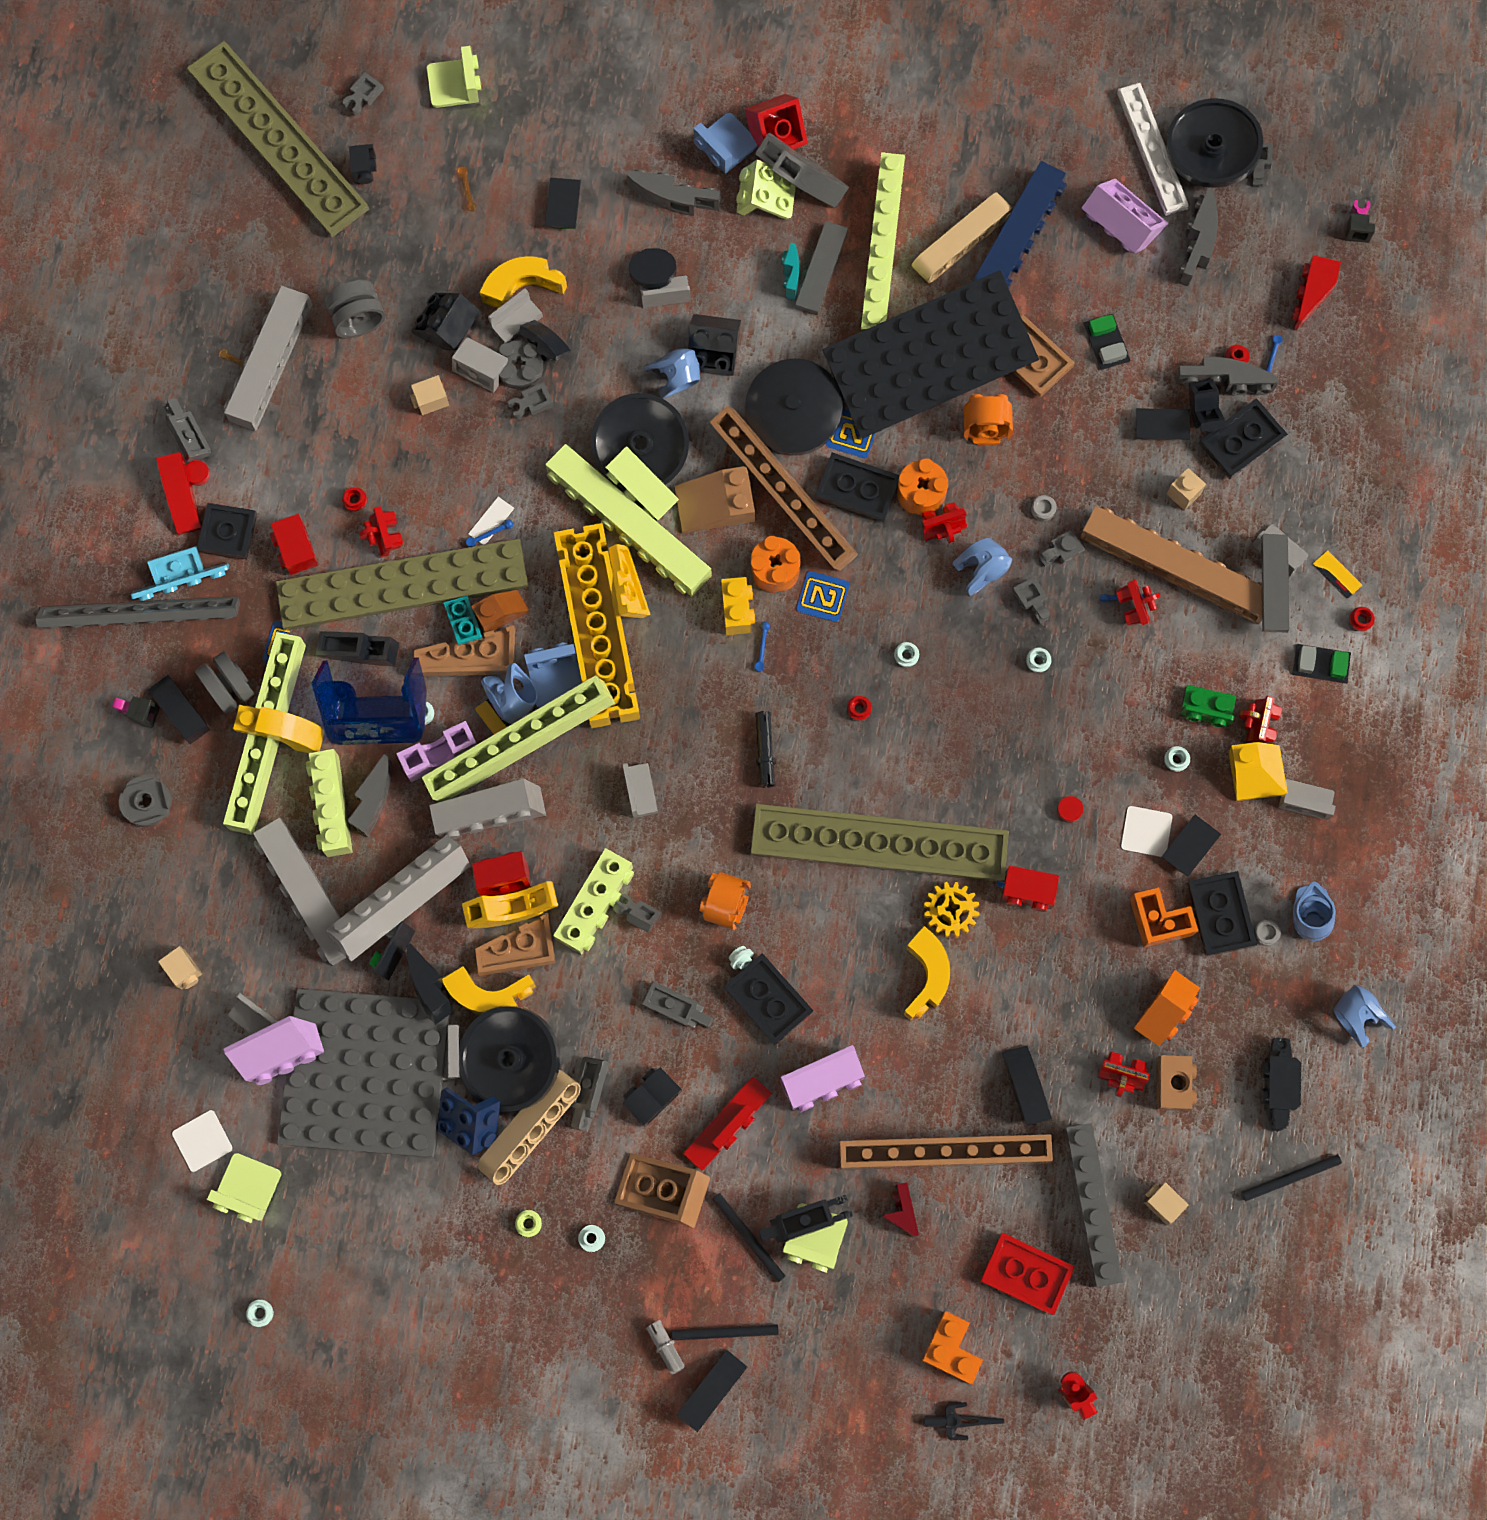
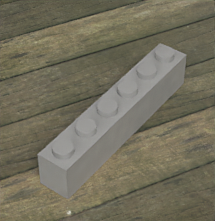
M281 286L279 292L274 294L271 303L272 308L262 321L263 328L260 334L256 335L253 340V350L250 356H247L244 360V370L241 376L235 380L231 399L228 398L224 405V414L229 422L256 431L312 307L311 300L307 294Z
M279 817L254 832L253 834L257 841L253 843L260 855L266 854L269 860L266 866L273 877L278 875L282 883L278 885L286 898L290 896L293 900L294 905L291 908L298 919L303 917L307 926L304 927V930L311 941L316 939L320 947L316 950L323 962L328 960L334 966L347 958L337 949L326 930L341 917L286 824Z
M448 835L444 836L326 929L337 949L350 961H353L471 867L461 845Z

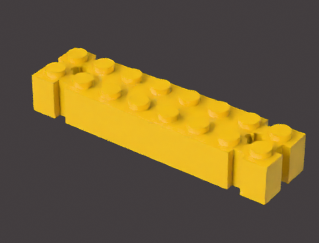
M603 523L584 526V533L574 534V529L554 532L582 683L596 675L605 682L609 692L613 693L615 704L589 718L591 729L611 725L610 719L620 717L621 723L640 719L636 692L629 694V692L635 691L622 620L619 615ZM586 553L587 557L581 558V554Z

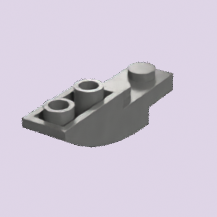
M771 133L766 135L755 153L773 167L772 170L835 208L849 189L846 184L813 160L808 161Z
M641 169L627 170V185L641 197L657 206L694 216L695 208L719 211L720 191L710 187L703 189L693 188L687 184L678 186L675 185L674 176L663 172L654 174L647 173Z
M1211 188L1207 189L1205 196H1199L1195 209L1199 210L1197 216L1191 215L1186 228L1190 230L1187 239L1192 240L1187 250L1191 256L1189 260H1183L1178 273L1183 274L1179 283L1189 286L1196 266L1206 269L1216 241L1218 211L1214 192Z
M1204 356L1199 366H1180L1176 374V384H1183L1189 387V383L1213 379L1216 386L1225 384V393H1233L1234 395H1243L1247 392H1257L1259 395H1266L1274 392L1279 383L1278 378L1268 371L1243 361L1222 357Z

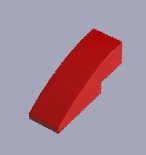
M181 452L156 458L177 534L181 535L202 529L193 487L190 483L185 459Z

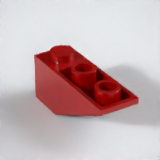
M1313 255L1309 263H1304L1301 277L1305 279L1303 285H1299L1296 298L1300 299L1299 306L1294 307L1291 320L1295 321L1293 330L1297 331L1331 294L1337 283L1341 261Z

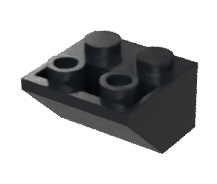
M435 292L428 299L423 313L416 318L415 326L411 332L443 350H457L480 310L461 293Z
M693 314L690 323L688 349L695 351L700 372L734 376L741 320Z

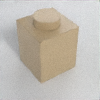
M439 375L411 385L414 394L410 395L411 401L415 409L420 408L422 415L450 406Z
M1187 468L1171 484L1167 495L1185 510L1201 495L1206 483Z
M180 946L158 961L174 985L181 990L184 987L188 989L199 981L198 977L202 975L186 950Z
M1166 1182L1160 1186L1155 1183L1145 1194L1148 1199L1144 1204L1166 1225L1172 1224L1189 1205Z

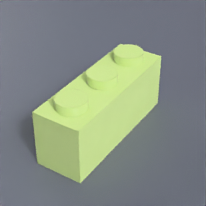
M627 446L606 466L609 470L606 475L616 485L620 482L626 488L624 494L633 502L638 500L644 506L642 510L652 518L655 517L659 520L679 500Z

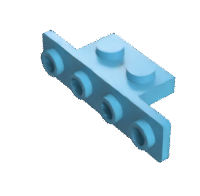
M196 546L148 560L155 585L135 590L130 595L132 599L139 598V601L154 597L153 593L161 590L164 594L173 592L178 589L177 585L186 583L187 586L201 583V578L206 576L215 579L225 575V571L229 569V564L226 562L204 569Z

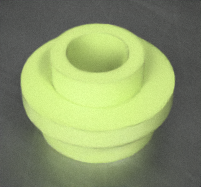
M532 1210L521 1212L515 1221L516 1230L525 1237L535 1236L542 1226L540 1216ZM526 1219L533 1220L532 1228H525L524 1222Z

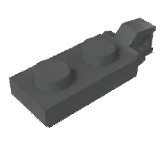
M176 398L168 399L164 406L167 413L165 414L166 422L186 461L190 462L210 456L211 449L191 411L182 410Z
M652 981L641 1004L687 1027L695 1028L696 1024H699L709 1029L714 1020L713 1017L702 1013L704 1007L699 1005V1002Z
M583 1057L576 1081L581 1087L580 1094L570 1106L573 1108L572 1114L574 1115L571 1123L572 1128L588 1132L598 1107L609 1065L608 1061Z

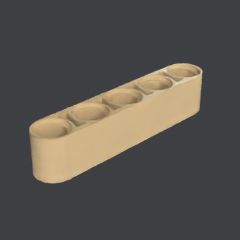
M997 192L992 194L914 260L912 267L927 283L933 282L1009 218L1013 208Z
M559 1070L557 1079L549 1093L535 1105L520 1110L482 1155L478 1162V1169L497 1185L505 1183L580 1094V1085L565 1072Z

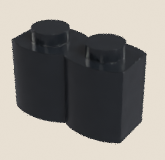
M661 1067L657 1070L654 1068L650 1069L642 1077L644 1083L638 1088L633 1086L623 1096L625 1098L623 1106L644 1128L682 1092V1089Z

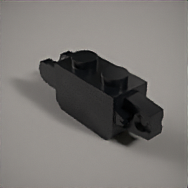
M1273 1038L1269 1057L1265 1058V1062L1261 1063V1078H1264V1088H1261L1260 1103L1264 1104V1111H1269V1124L1276 1132L1287 1129L1290 1112L1296 1110L1301 1105L1302 1063L1297 1058L1292 1057L1290 1039Z
M843 1195L828 1201L824 1199L775 1216L774 1219L770 1220L771 1227L759 1230L761 1240L765 1241L775 1237L777 1243H785L834 1226L836 1222L853 1217L852 1211H844L832 1217L829 1209L831 1206L841 1205L848 1201L847 1196Z

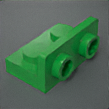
M1187 685L1185 687L1180 716H1185L1191 722H1201L1202 720L1211 722V725L1214 727H1229L1234 720L1233 711L1236 696Z

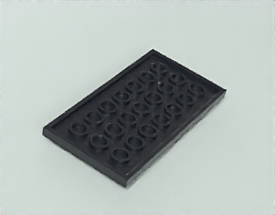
M1001 270L822 349L861 439L1039 360Z

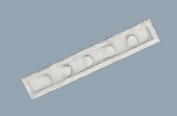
M1141 83L1118 89L1117 95L1165 216L1188 210L1189 204L1175 169L1169 161L1166 146Z

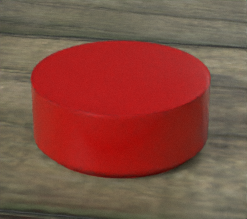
M193 460L186 465L192 485L201 486L208 482L210 470L206 463L201 460Z
M1074 796L1063 798L1057 807L1058 816L1068 823L1077 821L1082 816L1084 810L1082 802Z

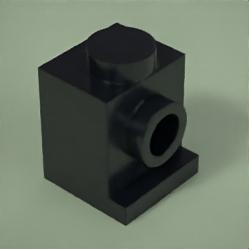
M373 144L349 146L351 173L354 182L361 184L371 183L374 181L373 172H377L376 153Z

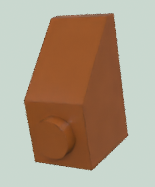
M518 590L492 594L471 606L484 632L495 631L529 612Z

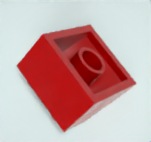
M783 94L745 108L749 132L758 147H760L768 133L773 134L792 149L808 144L799 98Z

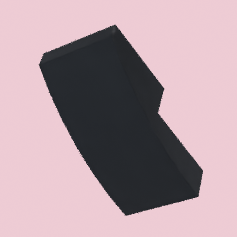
M533 320L520 325L519 335L528 338V341L532 343H538L537 352L546 356V359L558 361L570 355L571 350L565 342L544 324Z

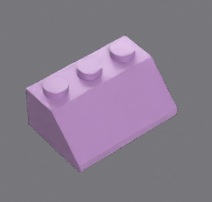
M1116 179L1097 185L1082 206L1090 220L1100 223L1104 227V231L1108 235L1119 239L1122 242V246L1129 252L1137 253L1144 250L1169 224Z
M288 1016L223 1048L224 1053L245 1081L257 1083V1085L267 1084L272 1081V1077L278 1074L290 1073L294 1070L295 1066L310 1063L316 1059L317 1055L324 1053L316 1024L292 1016Z
M851 1045L782 1076L780 1083L792 1110L799 1109L801 1113L814 1107L813 1102L822 1098L825 1102L837 1097L836 1091L845 1087L847 1091L861 1086L860 1081L864 1079L865 1075L855 1048Z

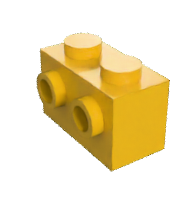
M746 577L721 579L726 635L751 633V624L755 623L754 609H749L748 600H753L752 585H747Z

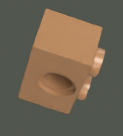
M1160 1055L1157 1057V1110L1189 1111L1192 1109V1105H1196L1197 1092L1196 1089H1192V1079H1196L1197 1067L1196 1063H1192V1056ZM1172 1077H1179L1182 1080L1183 1088L1181 1090H1176L1172 1087Z

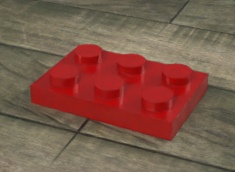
M1001 1232L980 1282L1054 1316L1075 1266Z

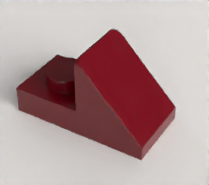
M908 1183L897 1184L896 1191H893L892 1195L895 1207L900 1206L901 1211L882 1215L881 1217L911 1237L918 1236L919 1232Z

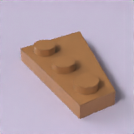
M546 913L540 916L539 919L520 926L518 930L506 936L502 935L476 948L479 976L556 964L549 914Z

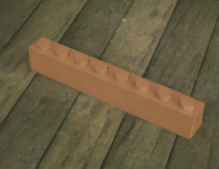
M727 405L710 421L712 426L833 568L841 571L859 555L736 410Z
M1095 506L1080 539L1258 625L1262 621V582L1256 583L1248 579L1249 577L1242 572H1233L1219 561H1210L1196 550H1187L1173 539H1164L1158 536L1159 534L1152 529L1141 528L1129 518L1116 516L1112 510L1106 507L1100 508Z
M1051 1135L840 1141L839 1143L840 1170L1046 1164L1053 1161Z

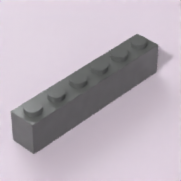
M1089 1123L1066 1127L1062 1131L1092 1288L1123 1283L1093 1125Z

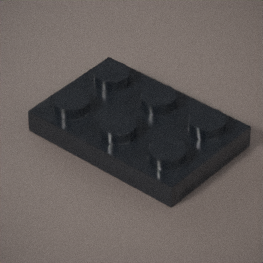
M1256 398L1226 420L1225 428L1210 432L1199 441V444L1225 475L1232 479L1283 441L1288 434Z
M832 452L815 499L885 523L898 487L900 475Z
M1238 871L1187 882L1205 957L1257 946Z
M763 953L724 986L728 994L774 1046L814 1011Z

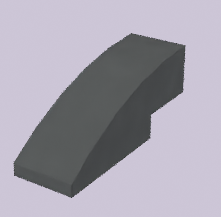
M385 754L354 794L361 803L348 819L349 824L367 837L377 824L389 793L392 762Z

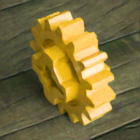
M945 882L942 890L938 886L934 888L935 895L932 893L928 894L927 898L931 902L924 903V908L929 909V911L924 913V918H931L928 926L932 927L935 925L937 927L936 934H939L942 930L945 931V938H948L950 932H953L954 936L958 938L960 930L965 934L969 932L967 925L975 926L976 922L972 918L979 916V912L974 911L979 906V902H972L975 893L968 895L966 893L967 886H964L961 890L958 888V882H955L953 887H949L948 882ZM954 894L960 896L965 901L958 900L957 898H955ZM943 896L944 903L935 908L936 901ZM949 902L953 909L957 908L954 918L950 911L946 912ZM968 912L967 919L960 924V915ZM942 918L943 920L947 921L949 926L943 924L938 919Z

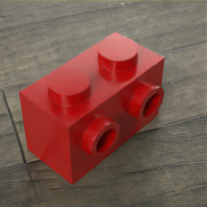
M299 514L271 523L273 532L269 534L274 547L279 546L281 554L277 555L282 569L287 568L290 575L319 565L304 522Z
M522 851L509 852L503 856L485 858L480 862L472 863L476 890L480 896L507 895L532 887L528 863Z
M1009 865L1006 870L1001 900H1006V904L1021 907L1022 904L1031 905L1033 910L1047 912V909H1052L1055 904L1060 875Z

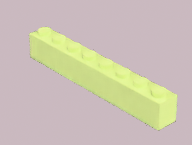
M881 152L861 332L887 319L905 155Z
M567 444L546 463L547 477L554 484L558 485L560 483L566 488L565 492L570 498L580 500L584 504L583 508L590 515L594 516L596 514L602 519L601 523H603L606 529L616 531L620 535L619 539L626 546L630 547L632 545L637 549L639 557L646 563L652 562L656 566V571L662 577H669L673 580L675 588L682 594L688 593L692 597L712 576L711 568L630 500Z
M276 632L255 708L266 707L288 713L306 647L301 637ZM248 734L223 822L229 830L254 835L280 741Z
M595 675L426 774L422 779L432 799L438 802L450 800L615 704V701L605 682Z

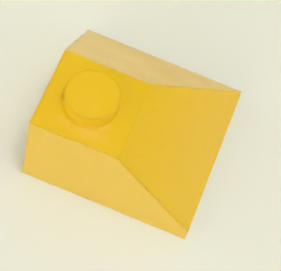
M1255 742L1231 746L1229 758L1236 801L1283 796L1287 793L1280 745Z

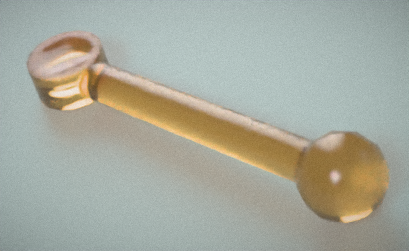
M462 166L458 169V173L463 179L468 199L467 209L473 212L476 210V204L473 203L467 180L468 170Z
M222 349L220 351L221 358H228L243 366L244 361L229 354L228 350Z

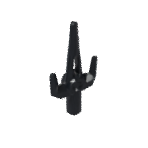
M948 1402L945 1407V1416H924V1427H946V1435L949 1440H968L967 1435L955 1434L957 1428L1003 1424L1004 1419L958 1415L955 1409L967 1407V1402ZM961 1419L977 1420V1422L961 1423Z

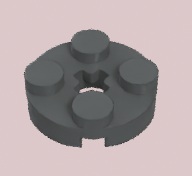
M516 340L500 346L498 353L508 358V363L499 374L500 380L506 386L513 389H525L541 377L543 360L541 354L537 352L536 345L527 341ZM517 360H522L526 364L517 370L513 363Z
M150 776L136 777L126 784L127 787L120 794V811L135 826L151 827L159 824L170 815L172 805L169 789L158 779ZM145 795L152 799V802L146 808L143 805H139V802L143 801V796Z

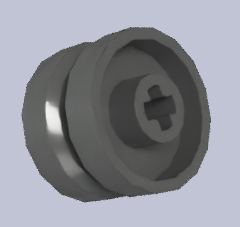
M367 280L347 282L331 290L326 295L324 304L329 317L332 318L331 322L338 336L342 338L362 336L378 328L384 322L386 315L381 303L377 301L378 296L373 283Z
M222 651L213 657V662L220 671L218 674L206 663L194 671L222 711L228 715L237 709V703L231 695L232 692H235L243 702H247L256 695L247 683L249 680L236 662L233 663L226 652Z

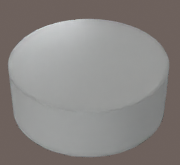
M1038 496L1031 506L1032 515L1039 521L1050 520L1055 515L1056 502L1050 496Z
M1272 920L1259 922L1254 928L1256 942L1262 946L1275 944L1281 935L1278 924Z

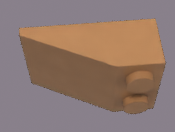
M747 466L720 470L675 486L676 497L679 499L677 504L682 533L755 522V510Z
M630 1153L614 1203L669 1222L695 1228L710 1177L695 1169Z

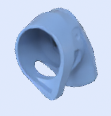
M676 349L643 367L644 371L659 369L660 374L666 373L668 376L667 384L659 390V395L663 399L683 391L700 381L699 363L695 356V351L691 349Z
M985 538L967 548L952 564L958 571L966 566L978 565L973 573L974 579L966 587L967 593L972 596L988 583L1002 577L1010 568L1012 558L994 540Z
M515 663L507 667L505 683L496 676H487L481 680L486 695L494 706L495 711L507 723L513 724L527 716L537 702L538 693L535 685ZM513 678L522 682L524 686L522 691L514 689Z
M1311 882L1309 886L1300 887L1297 890L1293 906L1294 926L1297 933L1308 941H1320L1326 938L1332 932L1335 924V906L1328 896L1327 890L1317 882Z
M1353 985L1351 989L1345 992L1333 1009L1339 1022L1361 1048L1369 1043V1037L1365 1035L1364 1022L1366 1020L1373 1024L1379 1021L1383 1026L1391 1030L1396 1028L1381 1008L1377 998L1366 988L1358 985Z

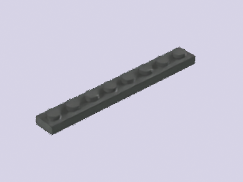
M239 596L41 607L36 617L37 628L55 629L60 626L78 628L94 624L106 626L112 623L129 625L134 622L156 623L167 620L180 622L185 619H195L197 621H203L208 618L230 619L237 617L240 601Z

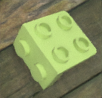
M470 46L461 47L462 59L431 63L427 66L431 103L434 108L479 102L478 90H482L480 76H475V69H479L477 54L472 55Z
M756 160L743 168L740 173V190L736 198L738 203L737 213L745 216L758 208L783 219H789L792 216L796 186L773 171L771 165Z
M236 1153L230 1160L218 1190H211L207 1200L214 1202L212 1208L228 1213L229 1209L238 1212L237 1218L252 1223L253 1219L262 1221L280 1180L281 1171Z
M801 1203L797 1206V1208L806 1206L807 1204ZM847 1219L834 1223V1226L786 1242L783 1253L787 1254L786 1259L802 1264V1260L813 1263L811 1268L827 1273L828 1268L833 1270L848 1223Z

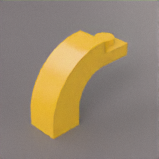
M530 256L519 257L504 262L494 269L484 282L480 295L483 303L496 308H500L508 302L516 290L527 285L542 286L564 295L567 288L566 277L557 270H549L546 259Z
M239 705L233 727L236 732L271 738L289 745L295 751L305 753L320 751L325 732L315 723L286 712L266 707L259 709Z
M550 881L516 893L501 896H480L462 903L467 928H489L516 923L540 916L544 911L558 906L553 882Z
M925 926L906 947V950L921 962L926 973L925 988L903 1013L910 1021L915 1016L918 1019L922 1017L929 1008L926 1005L927 1002L935 1009L937 1008L946 993L950 979V965L947 953L938 938Z
M464 966L442 979L450 995L462 1007L479 1015L497 1007L517 1006L514 1000L518 997L520 1000L527 998L533 993L532 989L536 987L528 974L503 990L486 991L474 984Z

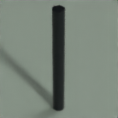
M1336 1154L1242 1191V1197L1246 1202L1342 1164L1341 1158Z
M721 1193L717 1194L712 1199L774 1279L780 1282L786 1275Z
M778 1324L672 1330V1341L779 1335Z

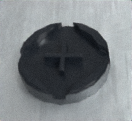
M648 248L639 251L632 257L629 263L630 278L637 286L638 284L642 285L644 289L663 288L669 285L671 279L677 274L676 260L671 253L659 248Z

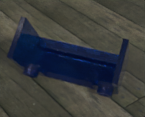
M419 657L413 658L401 688L402 696L357 697L355 689L351 684L345 681H333L328 660L322 661L311 685L325 734L329 741L337 745L416 743L422 738L425 730L427 688Z

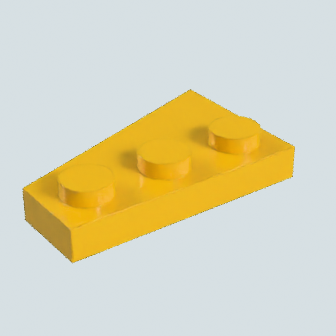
M616 544L609 547L619 615L634 618L649 616L650 612L628 546Z

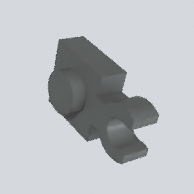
M364 72L350 88L353 95L347 96L343 100V106L347 109L349 105L355 104L352 112L356 116L361 112L362 104L365 103L370 106L384 91V87Z
M544 382L522 391V399L513 398L508 401L509 408L514 406L520 407L518 411L513 412L514 419L523 417L528 410L533 416L554 407Z
M625 894L621 895L620 900L616 901L613 907L615 912L623 915L626 914L628 922L646 932L653 928L662 913L642 901H639L637 904L634 903Z

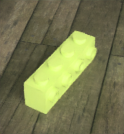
M334 749L309 753L310 761L306 762L308 776H312L313 785L309 786L311 800L316 801L317 810H313L315 825H319L320 834L316 835L318 849H322L327 857L353 853L339 755Z
M605 848L553 935L554 939L581 955L584 950L589 951L596 939L593 937L597 928L602 929L609 917L606 915L610 906L614 907L615 902L619 901L621 887L623 884L628 885L634 875L632 863Z

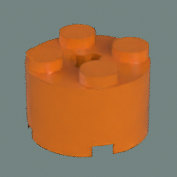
M974 394L969 397V401L963 407L964 437L966 440L969 437L977 445H996L1001 443L1000 439L1007 437V440H1009L1013 436L1012 404L1008 401L1007 395L998 394L996 396L983 397V395Z
M928 458L908 464L900 474L897 488L898 501L902 508L913 515H922L923 512L930 510L937 512L942 507L947 493L948 479L946 473L938 464Z
M769 536L756 545L751 554V574L755 584L760 589L769 593L789 590L797 582L800 573V553L793 543L781 537ZM778 563L780 564V566L775 565L774 567H771V564Z
M723 872L718 874L712 873L708 887L711 889L708 897L702 899L700 911L703 912L705 921L735 930L734 922L740 923L749 896L744 895L745 888L750 890L751 882Z

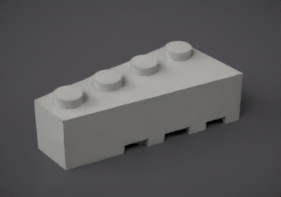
M520 779L429 805L435 835L440 837L448 835L452 839H457L461 834L478 833L484 829L546 816L540 786L526 779Z

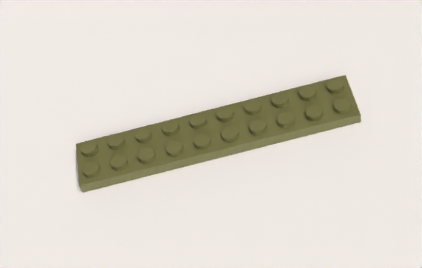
M225 41L187 67L191 76L331 237L335 236L369 210L367 203Z
M520 539L276 581L282 625L285 631L434 605L464 596L474 598L529 588Z
M756 804L751 855L1004 882L1009 831Z

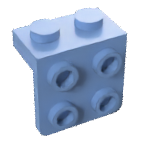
M726 113L708 129L701 122L694 127L693 141L701 151H704L711 162L725 174L758 148L750 132L732 113Z
M559 643L552 649L544 650L543 648H537L524 655L530 679L538 693L536 702L538 708L582 684L574 644Z

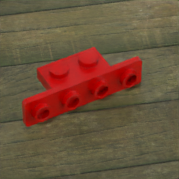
M751 1077L688 1147L684 1155L703 1171L723 1148L728 1150L738 1138L735 1135L741 1128L746 1130L755 1120L753 1115L771 1096V1092L755 1077Z

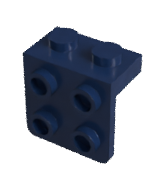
M442 1089L437 1124L438 1131L469 1154L474 1155L490 1147L496 1140L500 1101L495 1097H490L476 1105H472L451 1089Z

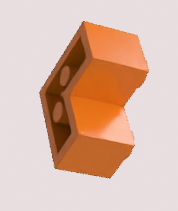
M1159 888L1134 893L1130 898L1143 948L1191 937L1198 932L1191 906L1166 912Z
M1174 970L1162 985L1154 1000L1141 1015L1134 1029L1159 1047L1165 1039L1171 1041L1178 1031V1028L1175 1026L1178 1022L1182 1024L1186 1022L1192 1013L1191 1010L1199 1001L1195 996L1200 987Z
M943 1311L921 1361L972 1385L983 1359L959 1348L970 1323L947 1311Z

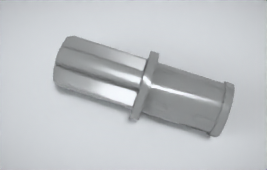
M661 1320L656 1321L652 1326H648L646 1330L657 1347L656 1353H660L670 1373L675 1374L684 1368V1364L673 1345L675 1344L674 1340H670Z

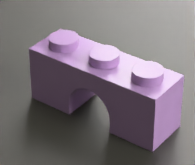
M466 721L443 731L444 735L433 743L427 745L418 743L396 753L411 782L422 778L477 745Z

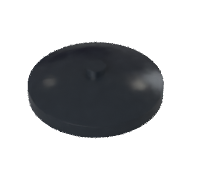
M1220 98L1203 99L1182 109L1173 119L1166 141L1169 161L1177 173L1193 184L1209 188L1230 186L1246 178L1257 166L1263 149V133L1256 117L1244 106L1234 101Z
M785 359L769 365L756 376L746 396L745 411L749 427L768 449L783 455H804L821 448L833 437L841 422L843 403L840 389L835 379L826 369L805 359Z
M647 393L627 394L609 403L596 419L591 435L593 458L601 473L610 482L615 484L606 475L609 472L606 466L627 446L666 485L678 475L685 464L689 450L688 430L677 409L663 398ZM620 482L616 485L618 487L626 489Z
M503 1006L488 1010L469 1025L462 1037L459 1047V1071L463 1083L470 1094L479 1102L490 1097L498 1099L500 1101L499 1111H518L535 1105L549 1093L559 1073L560 1050L553 1030L542 1017L526 1008Z

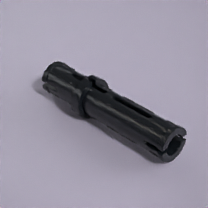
M764 711L755 713L758 742L756 765L759 766L760 787L765 788V785H767V788L776 786L774 776L776 758L773 757L771 712L766 711V715H764Z

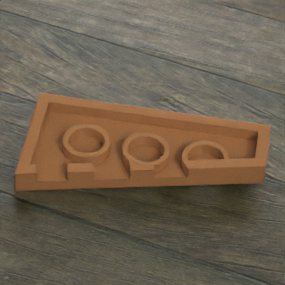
M515 626L506 627V630L494 632V630L485 632L482 635V639L459 646L457 642L450 644L445 642L414 650V676L506 675L507 667L515 663Z

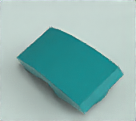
M790 243L788 251H783L780 264L784 265V274L786 275L783 283V288L786 289V298L795 300L799 282V257L796 244Z
M468 596L444 602V607L458 646L482 639Z

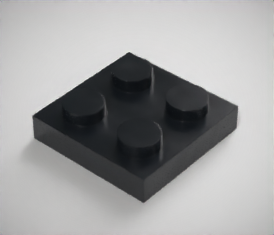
M207 503L197 550L203 553L247 560L257 518L256 510Z

